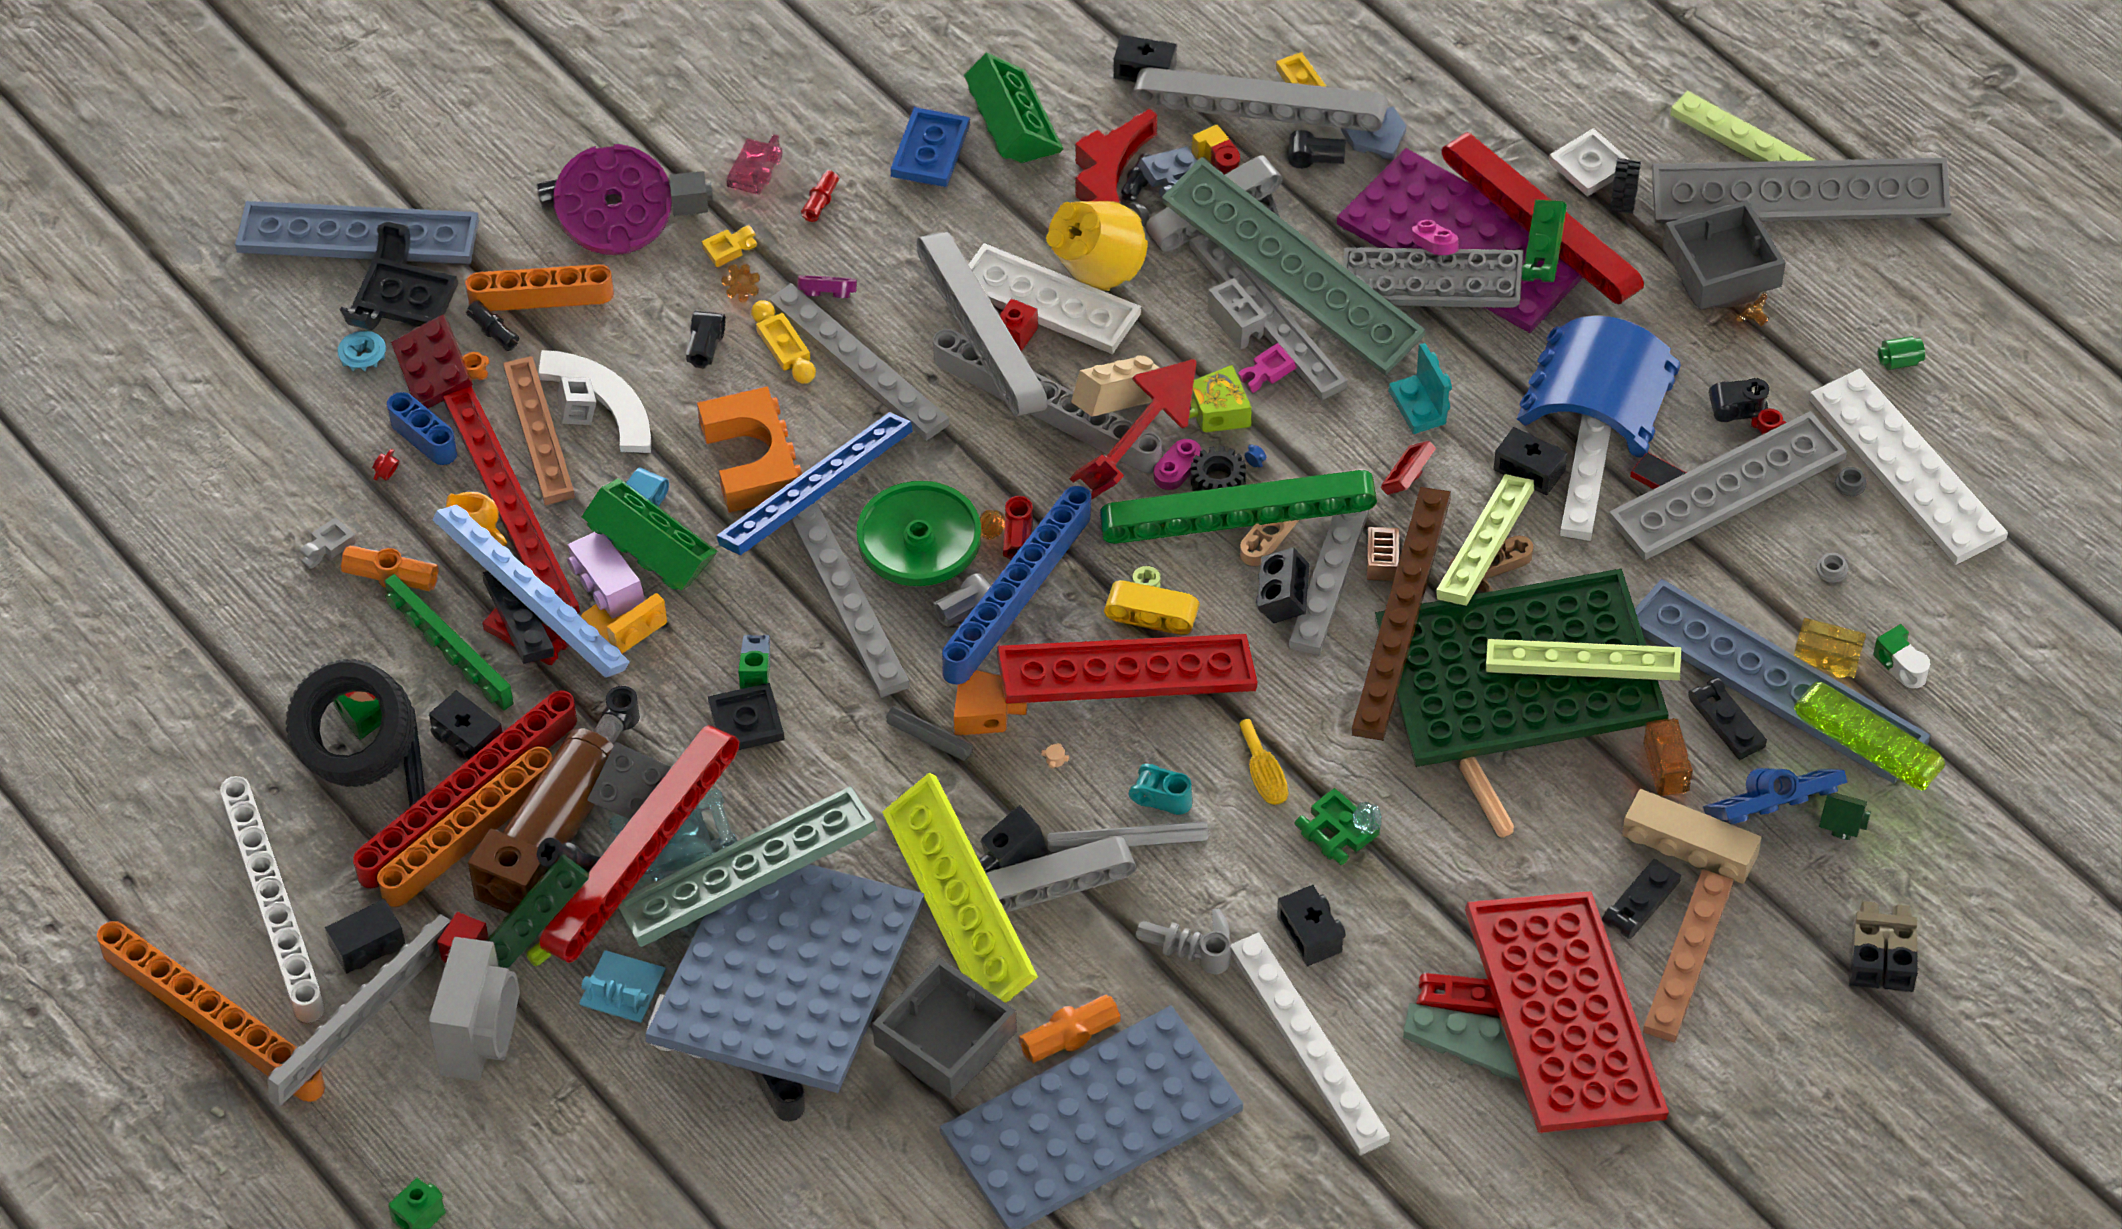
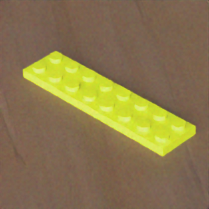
M928 773L884 809L882 813L921 892L924 893V898L961 973L1007 1003L1037 979L1038 976L937 776Z

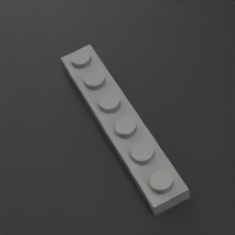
M1369 510L1333 515L1308 586L1306 614L1297 618L1289 641V649L1320 656Z

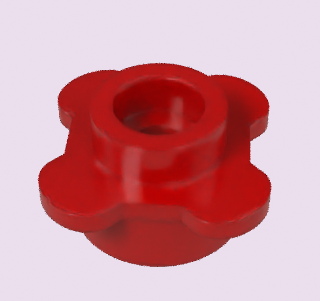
M1772 408L1762 410L1758 417H1753L1751 420V426L1757 428L1762 435L1787 423L1783 421L1782 414Z
M390 449L386 455L381 453L372 466L375 470L373 477L375 481L380 477L387 481L396 471L400 460L392 456L395 450Z

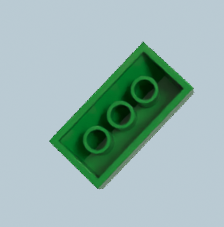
M985 52L964 74V77L969 86L968 91L977 102V110L984 117L988 125L987 131L993 136L997 144L996 149L998 153L1005 159L1010 158L1019 163L1060 153L1064 148L1026 71Z
M619 478L602 486L581 516V518L587 521V526L592 531L600 535L605 534L613 540L612 545L621 552L632 554L637 558V563L642 568L658 573L663 577V583L674 590L679 589L682 591L689 587L718 552Z

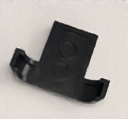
M389 221L378 225L376 253L354 302L349 310L345 307H340L345 322L351 326L373 330L382 318L420 327L442 314L445 315L459 283L457 276L407 265L406 262L410 249L409 227Z

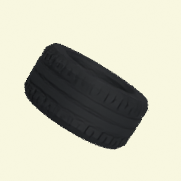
M343 659V661L329 662L327 665H322L321 668L314 669L313 673L310 672L308 677L304 678L301 684L299 683L298 689L293 692L294 695L290 698L291 703L287 707L288 712H286L287 719L285 724L287 725V738L290 741L289 744L293 748L294 754L297 755L296 757L308 769L330 783L340 786L344 785L345 787H358L359 785L365 786L366 784L380 781L381 778L387 777L389 773L391 774L394 768L397 769L400 762H403L404 756H407L409 753L407 751L411 748V742L414 739L416 723L414 721V709L411 706L412 703L407 693L404 692L405 690L384 670L361 660ZM353 691L368 692L375 696L380 705L382 719L380 730L374 741L362 751L350 755H338L329 752L324 747L320 735L321 718L328 705L339 696Z

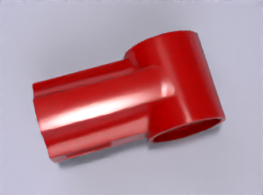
M1014 496L1005 504L1003 557L1012 560L1032 533L1033 506L1031 501L1024 496Z

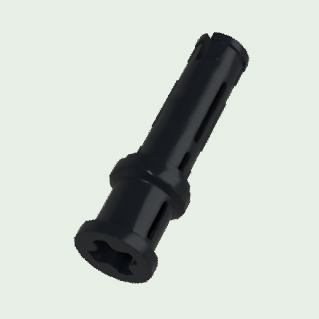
M552 837L542 840L537 849L538 862L543 866L552 867L565 854L587 873L590 872L601 858L593 854L581 852L575 844H561L558 839Z

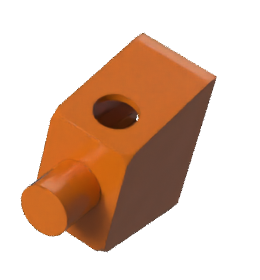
M976 670L969 680L957 686L954 733L955 735H973L1004 732L1007 730L1008 714L1027 715L1028 703L1006 704L1001 676Z

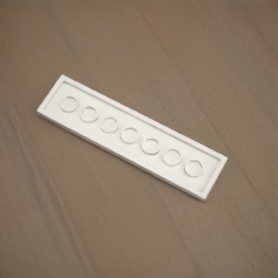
M1857 369L1810 392V402L1955 565L2006 540L2008 532L1861 369Z

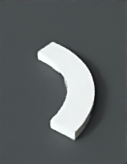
M541 350L538 371L540 380L560 382L561 377L591 378L595 398L612 412L620 433V451L651 453L650 426L645 408L634 390L621 377L590 359L564 352Z

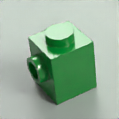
M416 1177L388 1204L392 1222L401 1229H430L446 1213L442 1192L433 1183L427 1185Z

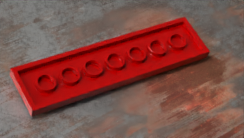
M1247 634L997 646L996 652L1006 704L1256 691L1258 685Z

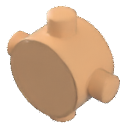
M1060 743L1050 745L1046 750H1042L1041 756L1046 757V763L1050 768L1060 767L1065 761H1069V756L1065 755V750Z

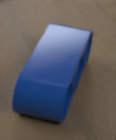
M398 392L388 398L387 408L390 423L396 432L438 465H447L456 459L457 448L454 432L451 427L406 392Z

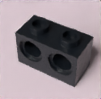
M1294 547L1261 557V568L1258 573L1259 590L1256 604L1258 610L1273 624L1306 614L1310 564Z

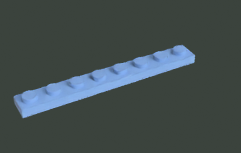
M456 504L436 511L432 520L605 678L626 670L630 661L621 654L620 650L616 646L611 645L599 634L595 627L589 625L580 617L573 607L567 605L559 598L551 587L538 579L530 568L524 566L516 559L508 548L495 540L487 529L474 521L465 509Z

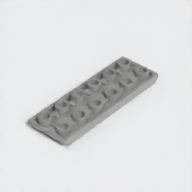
M1344 248L1343 266L1394 306L1511 308L1520 304L1523 250L1459 249L1454 254L1435 255L1425 249Z

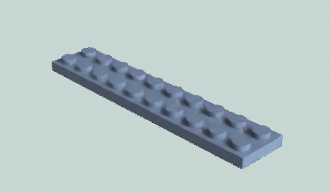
M1663 579L1654 586L1635 608L1645 638L1660 647H1681V659L1713 678L1718 677L1723 684L1893 784L1896 783L1929 743L1930 734Z

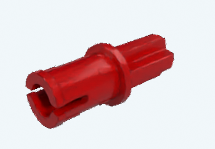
M827 170L822 175L817 186L811 188L809 192L810 198L801 210L802 217L809 222H816L825 205H828L832 200L831 194L839 181V176L832 170Z

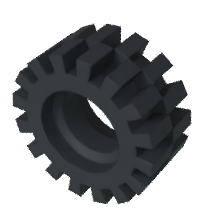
M1617 158L1610 211L1634 213L1641 161Z
M1213 446L1209 447V453L1203 449L1200 451V457L1195 455L1193 462H1191V486L1193 492L1246 484L1245 460L1242 461V456L1239 453L1235 455V450L1231 448L1228 452H1225V447L1220 446L1219 451H1215ZM1214 471H1222L1230 476L1217 480L1208 477L1207 474Z

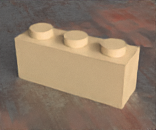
M1139 355L1135 358L1117 360L1113 363L1096 365L1092 368L1080 370L1071 402L1092 417L1151 403L1152 399L1132 380V377L1160 367L1155 365L1150 358Z

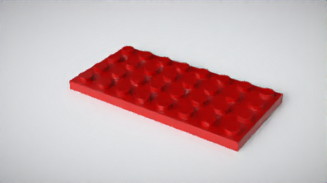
M1592 891L1467 902L1464 910L1538 1133L1666 1120L1669 1111Z

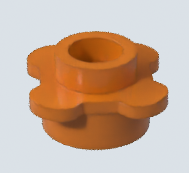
M469 352L463 356L471 379L484 380L488 377L486 366L490 362L487 356L478 352Z

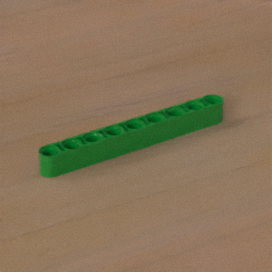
M1354 470L1112 502L1100 509V520L1103 539L1111 544L1249 527L1255 524L1264 525L1363 512L1374 508L1377 504V496L1373 475L1366 470Z

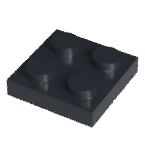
M770 683L708 696V704L714 726L737 737L739 740L738 750L785 740Z

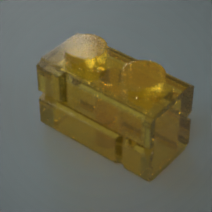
M1804 617L1794 656L1815 668L1830 671L1837 677L1849 676L1855 678L1867 634Z

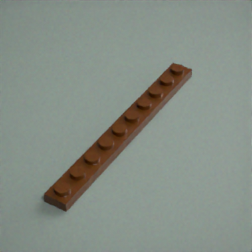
M1420 487L1352 725V736L1384 741L1451 501V491Z

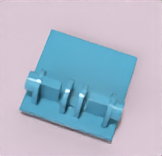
M604 950L591 977L585 976L583 979L582 989L585 992L579 1005L641 1023L666 968Z

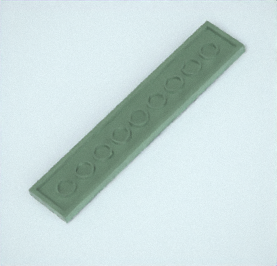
M1202 157L1162 196V203L1385 376L1425 336V329Z

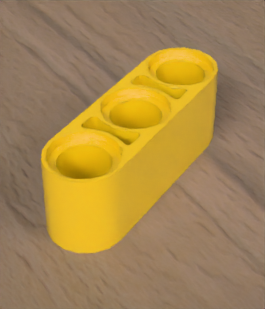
M1119 580L1112 584L1104 613L1109 619L1116 622L1186 635L1192 631L1200 603L1196 597L1187 593Z

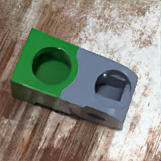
M770 635L743 636L738 669L740 689L769 683Z

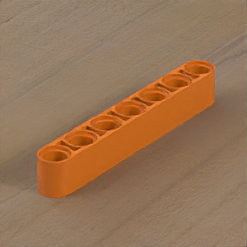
M534 747L525 752L385 865L377 876L382 899H385L387 904L392 907L404 905L481 843L490 828L497 830L514 816L551 761L552 754L544 747Z

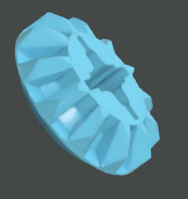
M358 331L347 335L340 342L338 357L342 365L349 366L352 371L357 368H362L366 371L367 367L373 366L377 368L378 361L385 360L386 345L383 338L378 334L370 331ZM367 347L368 353H363L361 356L357 355V352H362Z

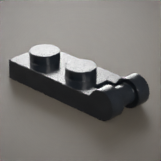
M1718 677L1707 681V686L1703 688L1698 686L1688 692L1691 703L1738 760L1766 747L1767 739L1728 694L1723 682ZM1713 697L1716 702L1711 704L1707 699Z
M1654 858L1615 904L1605 911L1602 922L1609 927H1617L1621 930L1620 933L1623 936L1631 939L1677 887L1681 880V874ZM1625 914V915L1629 916L1630 918L1627 919V918H1625V917L1622 916V915Z

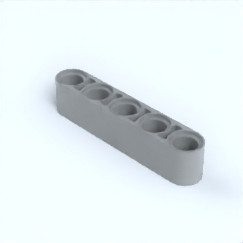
M1257 156L1225 174V176L1258 201L1276 191L1283 179L1280 173L1264 156ZM1169 207L1155 214L1146 224L1148 234L1165 252L1172 251L1190 241V239L1202 234Z
M1115 836L990 871L986 875L1006 913L1122 880L1135 872L1136 864L1125 838Z

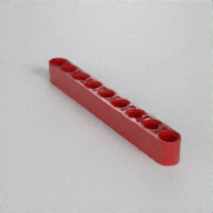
M1469 132L1460 135L1441 149L1442 157L1450 168L1530 233L1535 200H1551L1548 196ZM1566 212L1559 258L1615 304L1619 305L1644 288V280L1641 274Z
M561 690L548 695L360 847L353 856L354 867L360 885L365 888L378 887L377 876L379 871L525 752L534 747L549 749L571 731L577 723L573 696L569 692Z
M711 725L705 726L698 733L590 870L589 879L546 926L539 941L540 948L543 951L567 963L574 962L582 954L735 758L739 749L737 737Z

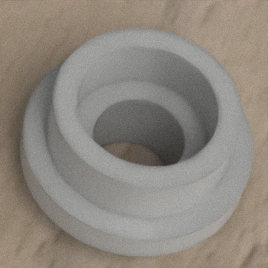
M1827 553L1819 559L1816 571L1818 576L1827 582H1840L1847 576L1848 565L1842 555Z

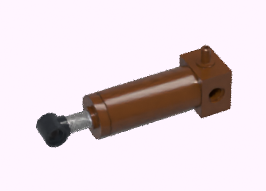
M628 686L612 688L606 695V708L602 712L601 720L594 731L584 728L573 729L563 741L504 831L499 832L490 828L468 861L475 900L510 914L542 879L546 871L551 868L543 866L538 862L537 849L541 841L552 837L558 839L561 844L571 843L596 805L587 801L610 755L615 740L620 732L635 727L639 722L638 699L634 689Z

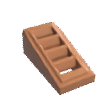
M1368 527L1367 580L1394 581L1399 563V528ZM1374 537H1391V538H1374ZM1374 544H1390L1392 546H1374ZM1374 552H1388V553H1392V554H1382V553H1374ZM1374 560H1392V562H1389V561H1374Z

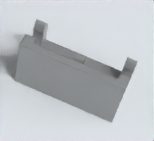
M1234 278L1209 289L1207 312L1240 350L1248 347L1249 336L1253 332L1258 339L1262 337L1264 321L1267 320V315Z

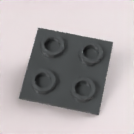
M615 742L587 801L631 820L672 767Z

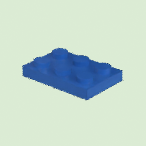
M914 107L890 168L891 177L947 187L970 127V117Z

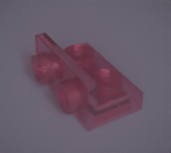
M773 134L768 143L747 138L726 178L727 187L760 195L764 185L770 183L775 164H779L782 159L783 148L780 147L779 136Z

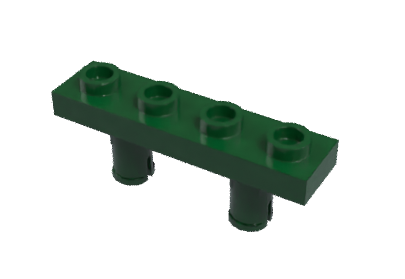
M565 854L546 871L542 879L516 908L504 918L503 922L486 940L494 942L499 967L509 968L589 879V873Z

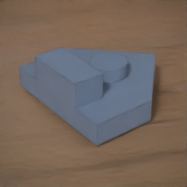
M1394 106L1387 108L1382 127L1379 130L1362 131L1341 128V132L1353 150L1362 153L1370 151L1381 154V158L1393 161L1398 145L1406 133V124Z

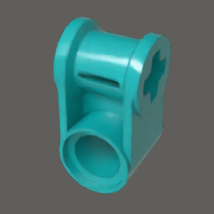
M1148 763L1140 766L1138 780L1135 785L1130 787L1128 792L1133 802L1175 815L1185 814L1192 808V783L1187 775Z

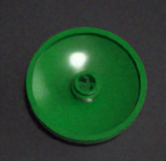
M909 481L896 484L881 491L866 504L857 522V544L864 562L882 578L906 586L934 585L957 576L972 563L981 544V522L975 506L958 490L932 481Z

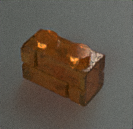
M1672 718L1646 723L1643 744L1657 794L1665 796L1690 791V780L1692 779L1693 770L1690 760H1688V753L1678 719Z

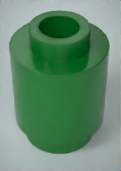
M1907 336L1884 340L1877 352L1879 363L1885 365L1887 370L1916 366L1919 362L1925 360V347L1920 337Z

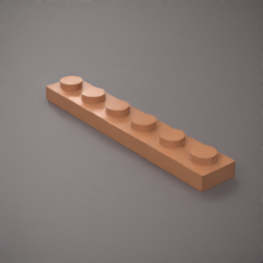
M533 356L504 362V372L544 504L549 505L574 499L573 486Z
M1702 869L1645 1021L1643 1033L1673 1043L1676 1042L1732 889L1733 878Z

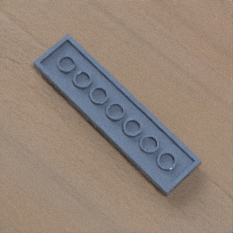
M246 201L235 246L237 253L373 259L378 245L377 226L389 221L409 227L410 249L407 261L471 264L479 225L478 212Z

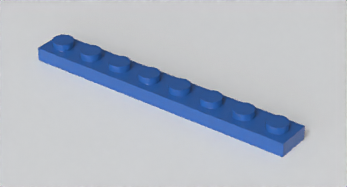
M891 412L887 413L717 535L719 546L742 555L913 432L911 421Z

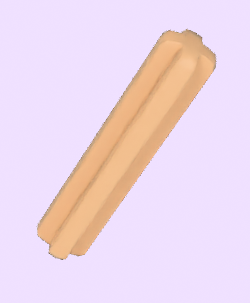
M1475 757L1462 759L1459 768L1496 834L1501 838L1511 835L1514 824Z

